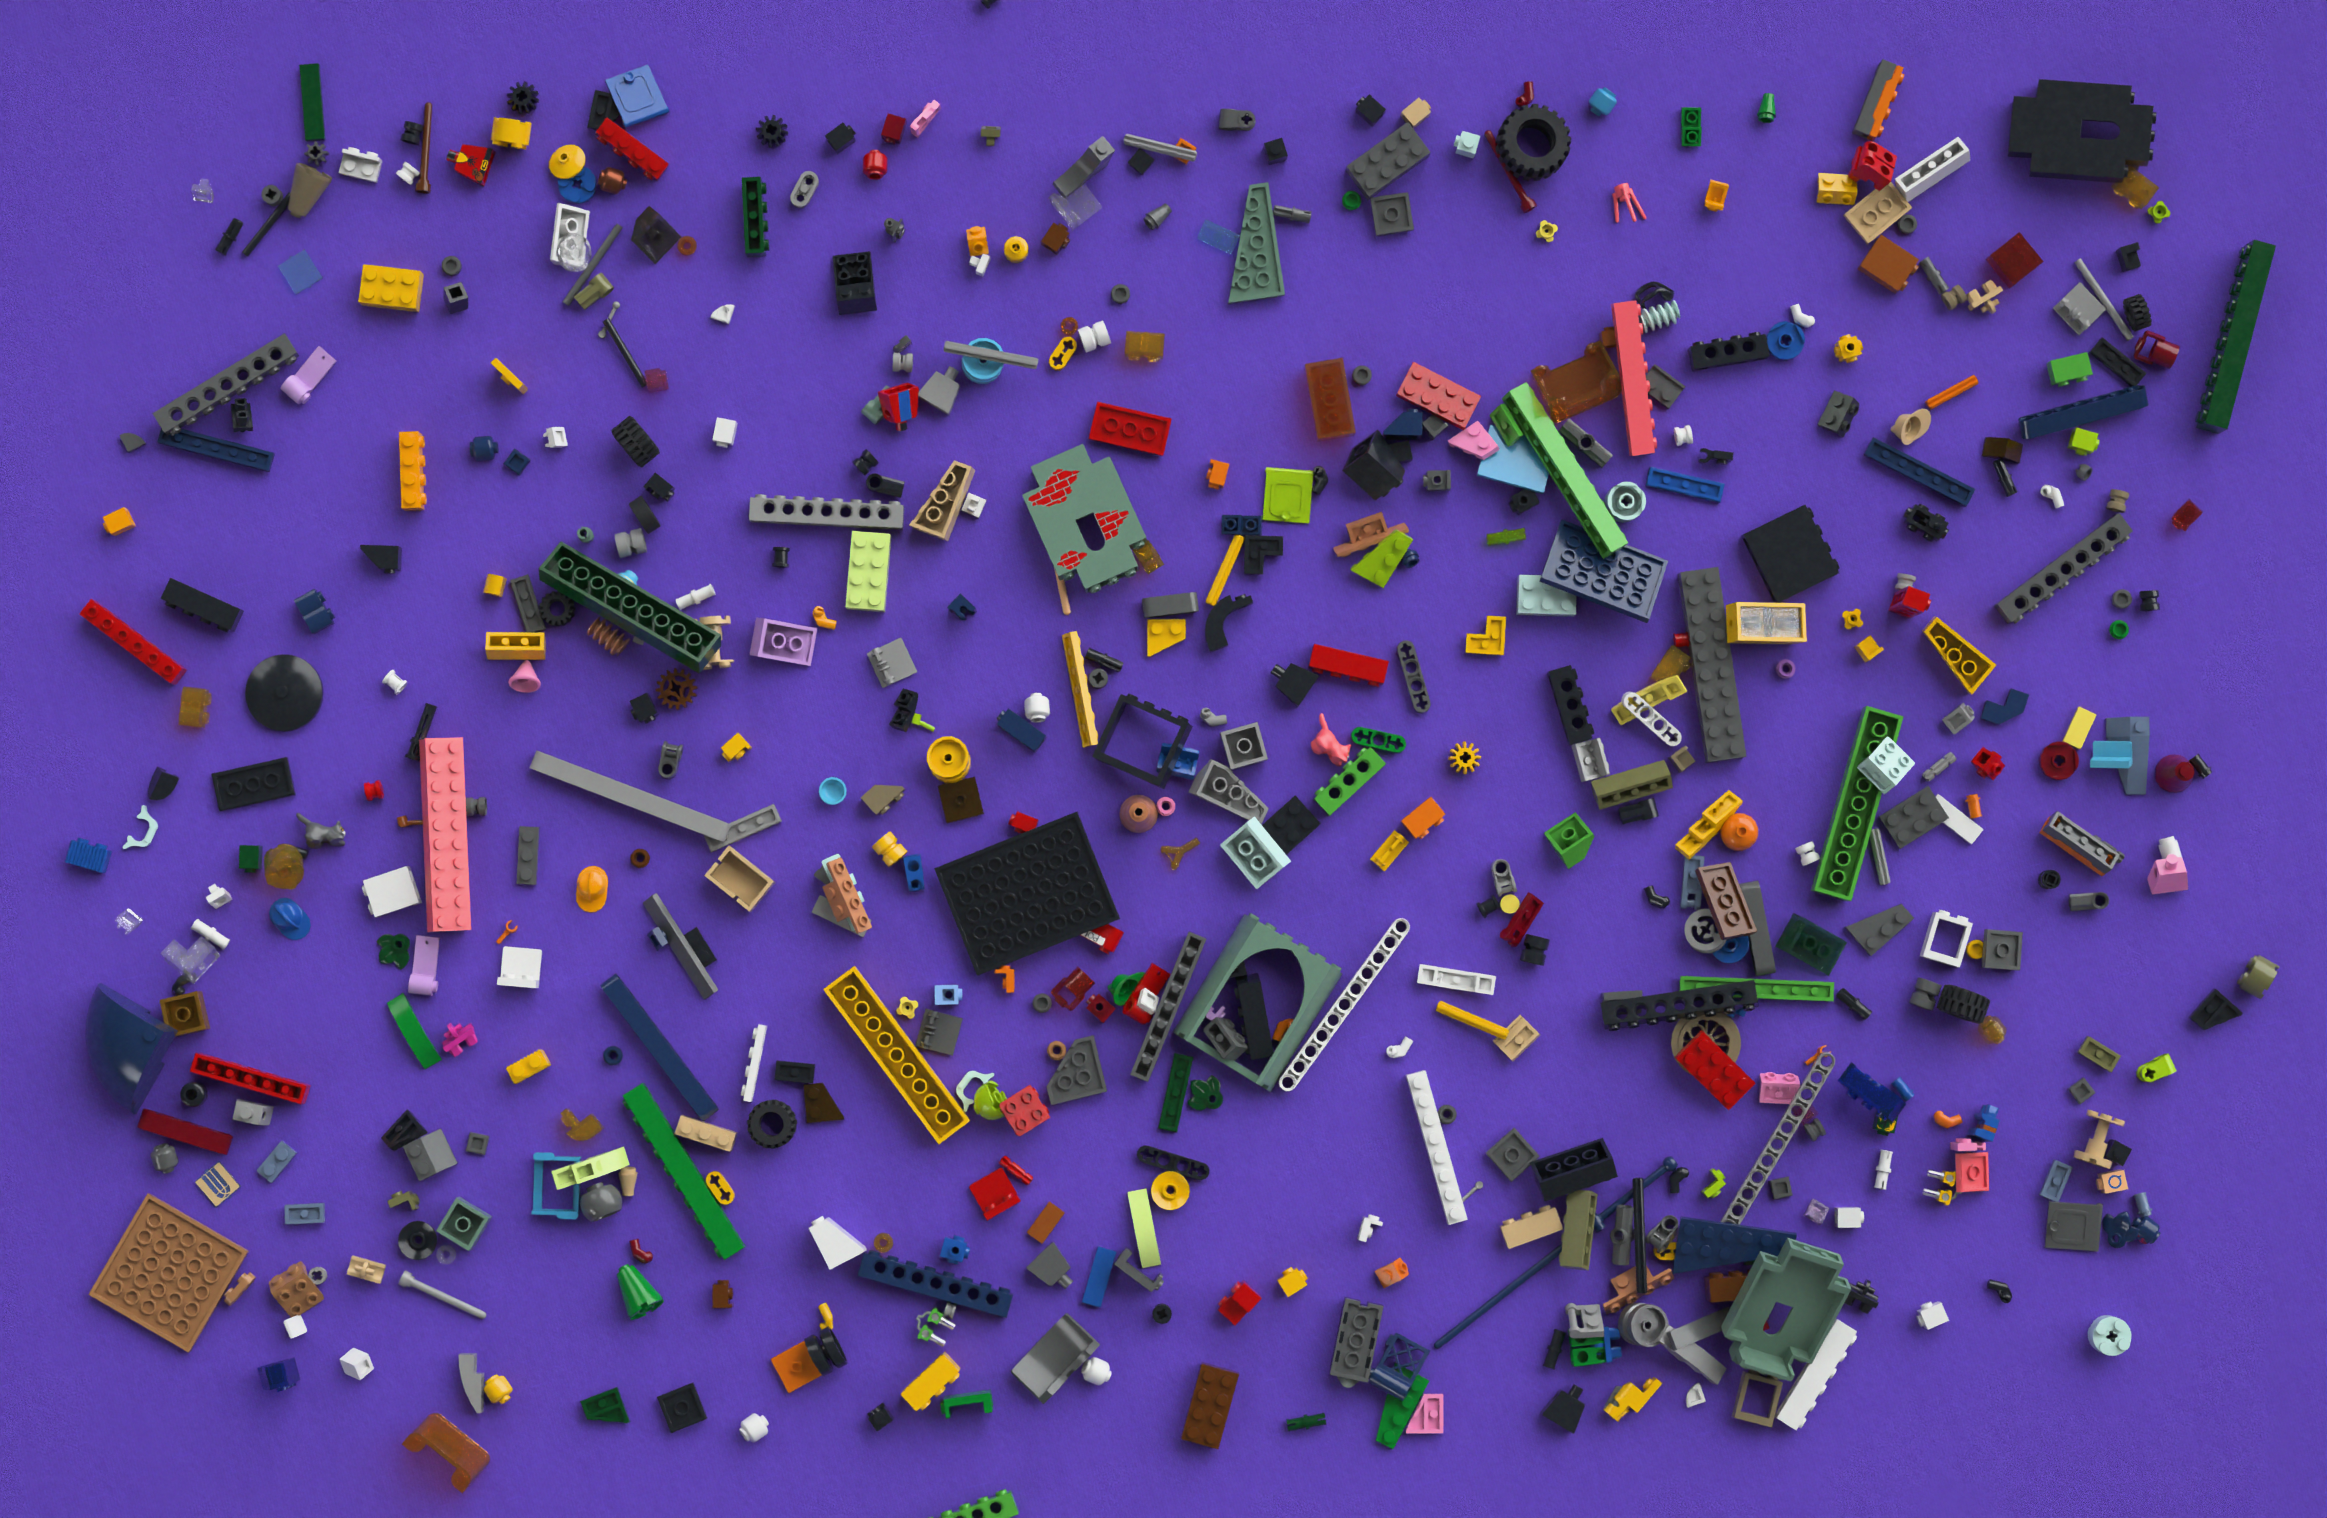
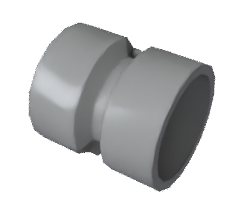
M642 528L631 530L630 534L626 532L615 534L620 558L631 556L632 552L636 554L647 552Z

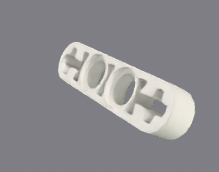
M1630 691L1623 694L1621 699L1622 705L1663 742L1670 746H1677L1681 742V733L1639 695ZM1628 697L1633 698V701L1639 706L1636 708L1634 705L1628 704ZM1643 708L1649 709V715L1646 718L1640 716V711ZM1657 720H1662L1663 727L1660 730H1655L1654 723ZM1666 730L1671 734H1675L1674 737L1676 739L1674 741L1670 740V737L1664 733Z

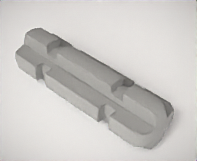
M1952 752L1946 754L1944 759L1941 758L1930 767V770L1927 769L1922 774L1924 779L1928 782L1935 778V775L1940 774L1949 764L1956 761L1955 755Z

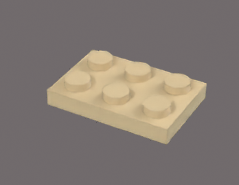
M1890 182L1880 191L1877 189L1873 190L1843 216L1868 245L1911 210L1912 206Z

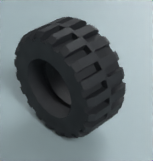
M1532 104L1529 108L1528 105H1524L1519 110L1515 109L1506 117L1498 131L1495 142L1497 143L1496 153L1500 154L1498 159L1501 164H1506L1504 169L1507 172L1510 170L1514 172L1513 176L1516 178L1523 176V180L1529 181L1530 178H1533L1534 181H1540L1542 177L1546 179L1552 173H1556L1570 152L1571 137L1568 136L1570 129L1568 126H1564L1566 121L1563 117L1559 119L1557 117L1558 112L1555 110L1553 112L1549 111V107L1545 105L1542 108H1538V104ZM1525 128H1534L1541 131L1547 137L1550 144L1548 154L1543 157H1531L1525 154L1517 143L1518 132Z

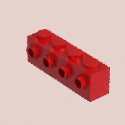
M608 117L595 132V135L598 136L596 139L605 146L606 144L610 145L615 154L619 157H626L632 167L642 169L644 171L643 175L650 180L655 179L658 181L669 166V163Z

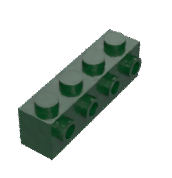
M742 177L745 254L747 257L766 256V251H769V239H765V232L769 231L768 220L764 218V213H768L767 201L764 202L763 194H767L766 183H763L761 177Z

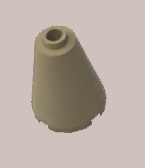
M297 163L288 204V210L291 211L290 214L297 218H301V216L306 217L331 183L332 177L324 172L320 173L316 168Z

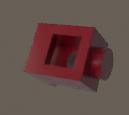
M1093 994L1086 1001L1088 1004L1086 1008L1102 1023L1116 1009L1100 994L1097 996ZM1101 1003L1103 1010L1098 1011L1096 1005Z

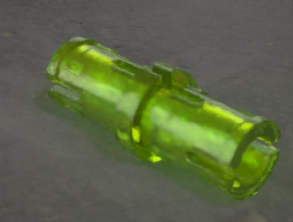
M1525 528L1509 531L1504 529L1503 532L1486 534L1488 546L1526 540Z

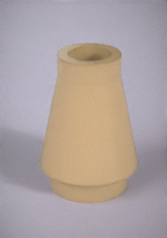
M623 1167L618 1173L622 1195L633 1196L638 1172H636L635 1167Z

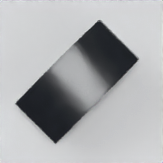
M902 689L894 703L898 709L889 723L892 728L907 732L915 714L918 702L917 692Z

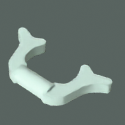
M142 805L141 813L137 815L138 819H145L149 822V829L145 838L142 841H136L132 836H128L123 849H128L132 846L147 847L151 844L158 829V824L148 814L147 806Z
M969 1071L956 1087V1092L963 1102L964 1112H967L969 1105L974 1103L973 1099H969L963 1094V1090L971 1079L978 1077L983 1083H986L994 1076V1073L982 1074L976 1071Z

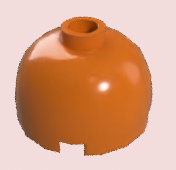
M1735 813L1724 822L1720 829V838L1727 848L1733 851H1744L1755 844L1758 838V826L1751 816L1744 813Z

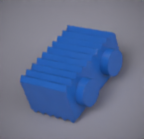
M79 837L77 841L71 840L65 859L66 863L106 873L112 853L111 850H107V845L96 843L93 846L88 844L89 840Z

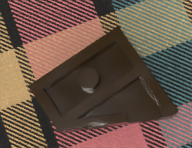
M824 1083L803 1085L807 1123L844 1120V1115L839 1110Z

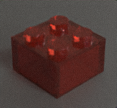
M2020 232L1986 258V261L2009 289L2044 262Z

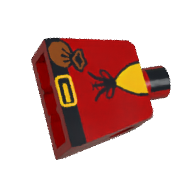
M463 144L460 152L449 150L447 161L456 163L454 167L456 173L481 186H485L496 152L492 148Z

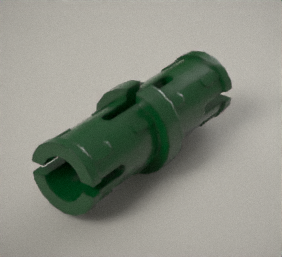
M1325 1413L1311 1416L1305 1414L1300 1418L1286 1419L1287 1425L1295 1423V1425L1288 1426V1431L1303 1428L1308 1430L1310 1427L1327 1425L1326 1419L1318 1421V1419L1325 1418Z

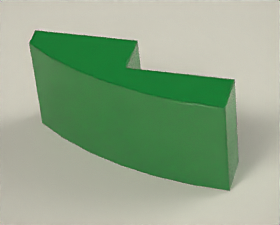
M1681 107V145L1701 146V107Z

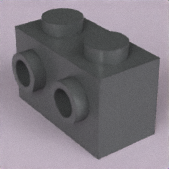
M1215 1017L1203 1031L1223 1059L1235 1061L1248 1049L1244 1043L1245 1039L1234 1029L1235 1025L1231 1020Z

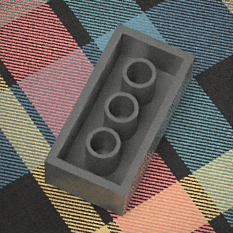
M1407 122L1347 165L1345 171L1368 201L1428 158L1431 152L1409 122Z

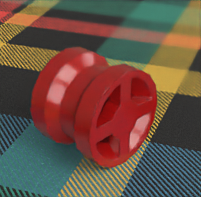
M376 780L374 783H364L368 802L374 798H384L383 786L380 780Z

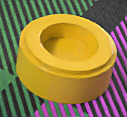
M1980 940L1970 941L1966 946L1967 955L1972 959L1982 958L1983 942Z

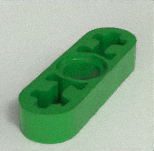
M1357 727L1351 733L1352 741L1358 745L1394 753H1400L1406 747L1405 739L1399 735L1363 727ZM1363 731V735L1369 736L1368 732H1371L1370 744L1366 743L1368 739L1364 738L1361 741H1357V737L1354 734ZM1378 734L1384 738V743L1380 746L1375 745L1373 742V737ZM1387 736L1391 737L1389 741L1392 742L1400 739V743L1403 746L1396 750L1394 745L1389 744V748H1386Z

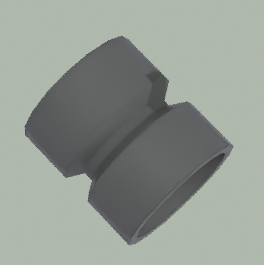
M1918 977L1915 984L1916 992L1912 993L1909 1003L1933 1011L1936 1003L1934 998L1939 995L1942 986Z

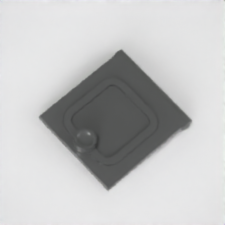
M2049 1201L2045 1248L2099 1251L2103 1204Z

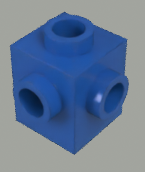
M956 1235L953 1238L945 1237L940 1256L947 1258L949 1263L958 1264V1262H963L964 1258L968 1259L970 1247H967L968 1242L964 1241V1237ZM953 1247H958L959 1252H953Z

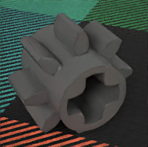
M315 141L314 145H307L309 149L304 155L310 156L308 159L310 164L315 161V164L319 166V162H327L325 157L330 154L328 151H324L326 148L324 144L319 146L317 141ZM316 150L320 152L319 154H317V157L313 155L316 154Z

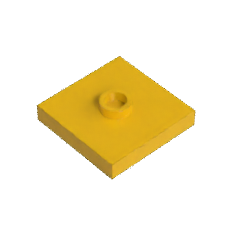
M497 358L491 362L502 374L500 378L508 386L512 383L523 395L527 392L528 388Z

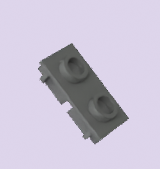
M887 218L884 221L886 232L892 236L893 241L896 242L897 239H901L906 230L904 229L903 219H900L898 222L892 218Z

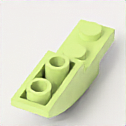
M623 1146L553 1170L551 1174L556 1190L608 1174L630 1164Z

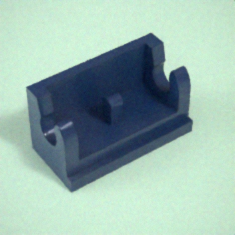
M961 593L947 607L951 613L953 612L964 621L966 620L963 614L966 613L965 609L972 615L977 612L976 608Z

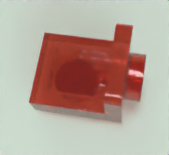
M2188 499L2172 515V523L2177 529L2186 531L2203 511Z

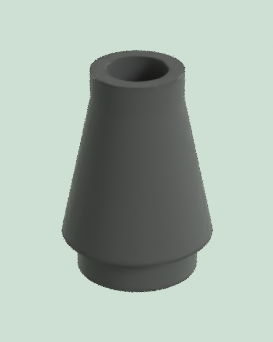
M1164 203L1162 206L1146 213L1143 220L1151 230L1158 229L1172 210Z

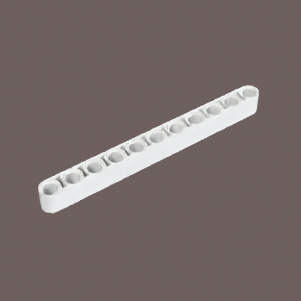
M1399 918L1391 924L1279 1079V1086L1282 1090L1291 1091L1297 1086L1410 929V924L1406 919ZM1399 921L1404 922L1406 925L1404 932L1396 930V924ZM1387 937H1392L1395 941L1392 948H1388L1384 944ZM1377 952L1383 955V961L1379 964L1373 960V955ZM1364 968H1369L1372 971V976L1369 979L1362 977V970ZM1355 983L1361 987V991L1357 995L1352 994L1350 991L1351 985ZM1342 999L1349 1001V1008L1347 1010H1342L1339 1007V1002ZM1332 1014L1338 1017V1023L1334 1026L1328 1023V1017ZM1320 1030H1324L1327 1034V1038L1324 1041H1319L1316 1038V1034ZM1307 1046L1315 1048L1314 1056L1308 1057L1305 1054ZM1298 1061L1304 1064L1302 1072H1296L1293 1068L1294 1064ZM1285 1077H1290L1293 1080V1084L1289 1088H1285L1282 1085Z

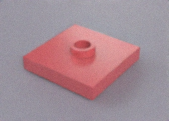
M1988 1152L1955 1153L1956 1192L1989 1191Z

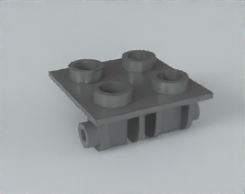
M925 1009L916 1046L953 1056L963 1018Z

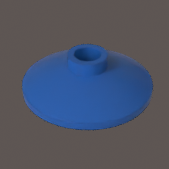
M1748 936L1727 939L1721 949L1713 952L1714 956L1719 961L1727 964L1740 961L1749 949ZM1734 943L1735 947L1730 949V944Z

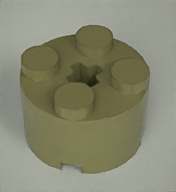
M2254 955L2246 965L2249 968L2248 971L2241 974L2237 984L2240 985L2239 988L2261 999L2264 996L2262 992L2264 989L2268 990L2277 974L2276 970L2280 966L2261 955Z

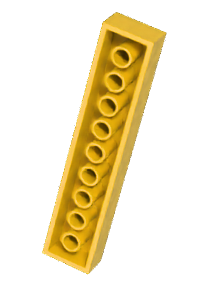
M856 966L823 989L938 1144L971 1121Z

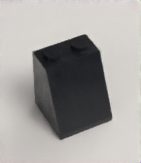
M1378 430L1352 448L1343 468V472L1374 500L1381 496L1385 497L1393 487H1399L1403 482L1402 478L1405 473L1399 460Z

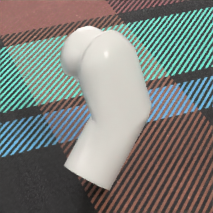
M1799 304L1790 306L1796 324L1805 328L1814 325V317L1803 314Z
M1405 1036L1400 1045L1388 1046L1386 1053L1391 1058L1403 1057L1413 1041Z

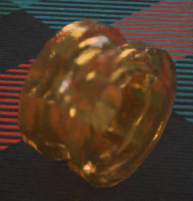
M1067 317L1061 322V330L1066 335H1073L1078 330V323L1074 318ZM1066 322H1070V324H1075V327L1073 326L1072 331L1064 328V326H1066Z

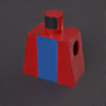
M910 383L878 391L884 419L896 423L897 431L907 430V420L917 416L919 388Z

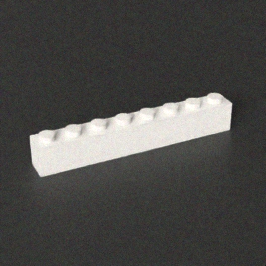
M1426 1070L1408 1074L1406 1079L1447 1224L1451 1225L1468 1220Z

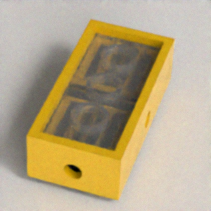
M1735 602L1726 605L1727 643L1799 644L1807 642L1805 603Z

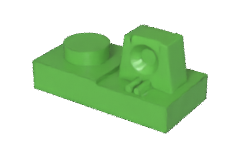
M1505 403L1500 404L1489 415L1507 446L1514 445L1524 435Z

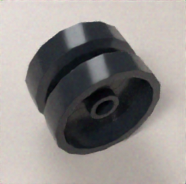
M829 1326L820 1330L819 1336L821 1341L814 1334L804 1339L809 1355L822 1376L833 1371L831 1361L837 1368L848 1364L843 1349Z

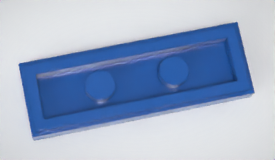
M1098 1246L1082 1300L1083 1303L1101 1307L1117 1251Z

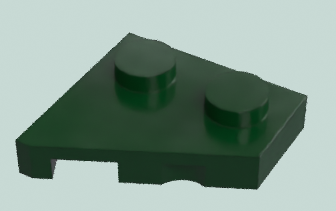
M618 1387L580 1401L588 1420L631 1422Z

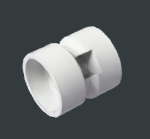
M1103 320L1093 324L1092 328L1086 326L1078 329L1086 353L1095 350L1097 345L1102 347L1111 344Z

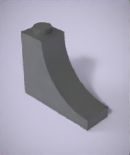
M1102 136L1090 145L1085 153L1064 174L1056 179L1052 185L1065 199L1104 169L1113 156L1115 149Z

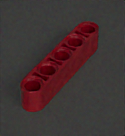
M145 1108L142 1110L137 1126L140 1129L224 1155L228 1154L233 1136Z

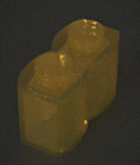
M183 687L179 725L205 728V724L209 723L210 717L209 713H207V706L211 704L212 694L209 693L208 689Z

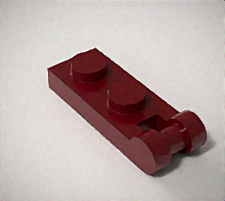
M1528 892L1508 926L1500 932V938L1508 941V944L1512 947L1518 946L1544 903Z

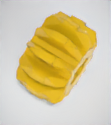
M1462 742V749L1457 743L1455 748L1458 751L1450 750V753L1455 756L1448 757V760H1455L1450 766L1452 768L1458 765L1457 773L1461 768H1463V774H1467V767L1471 772H1474L1472 765L1479 767L1480 764L1474 760L1481 759V756H1475V753L1479 751L1478 748L1474 751L1471 750L1474 745L1473 743L1466 748V742ZM1463 753H1467L1466 756L1469 755L1470 758L1466 761V763H1463V760H1460V756H1462Z

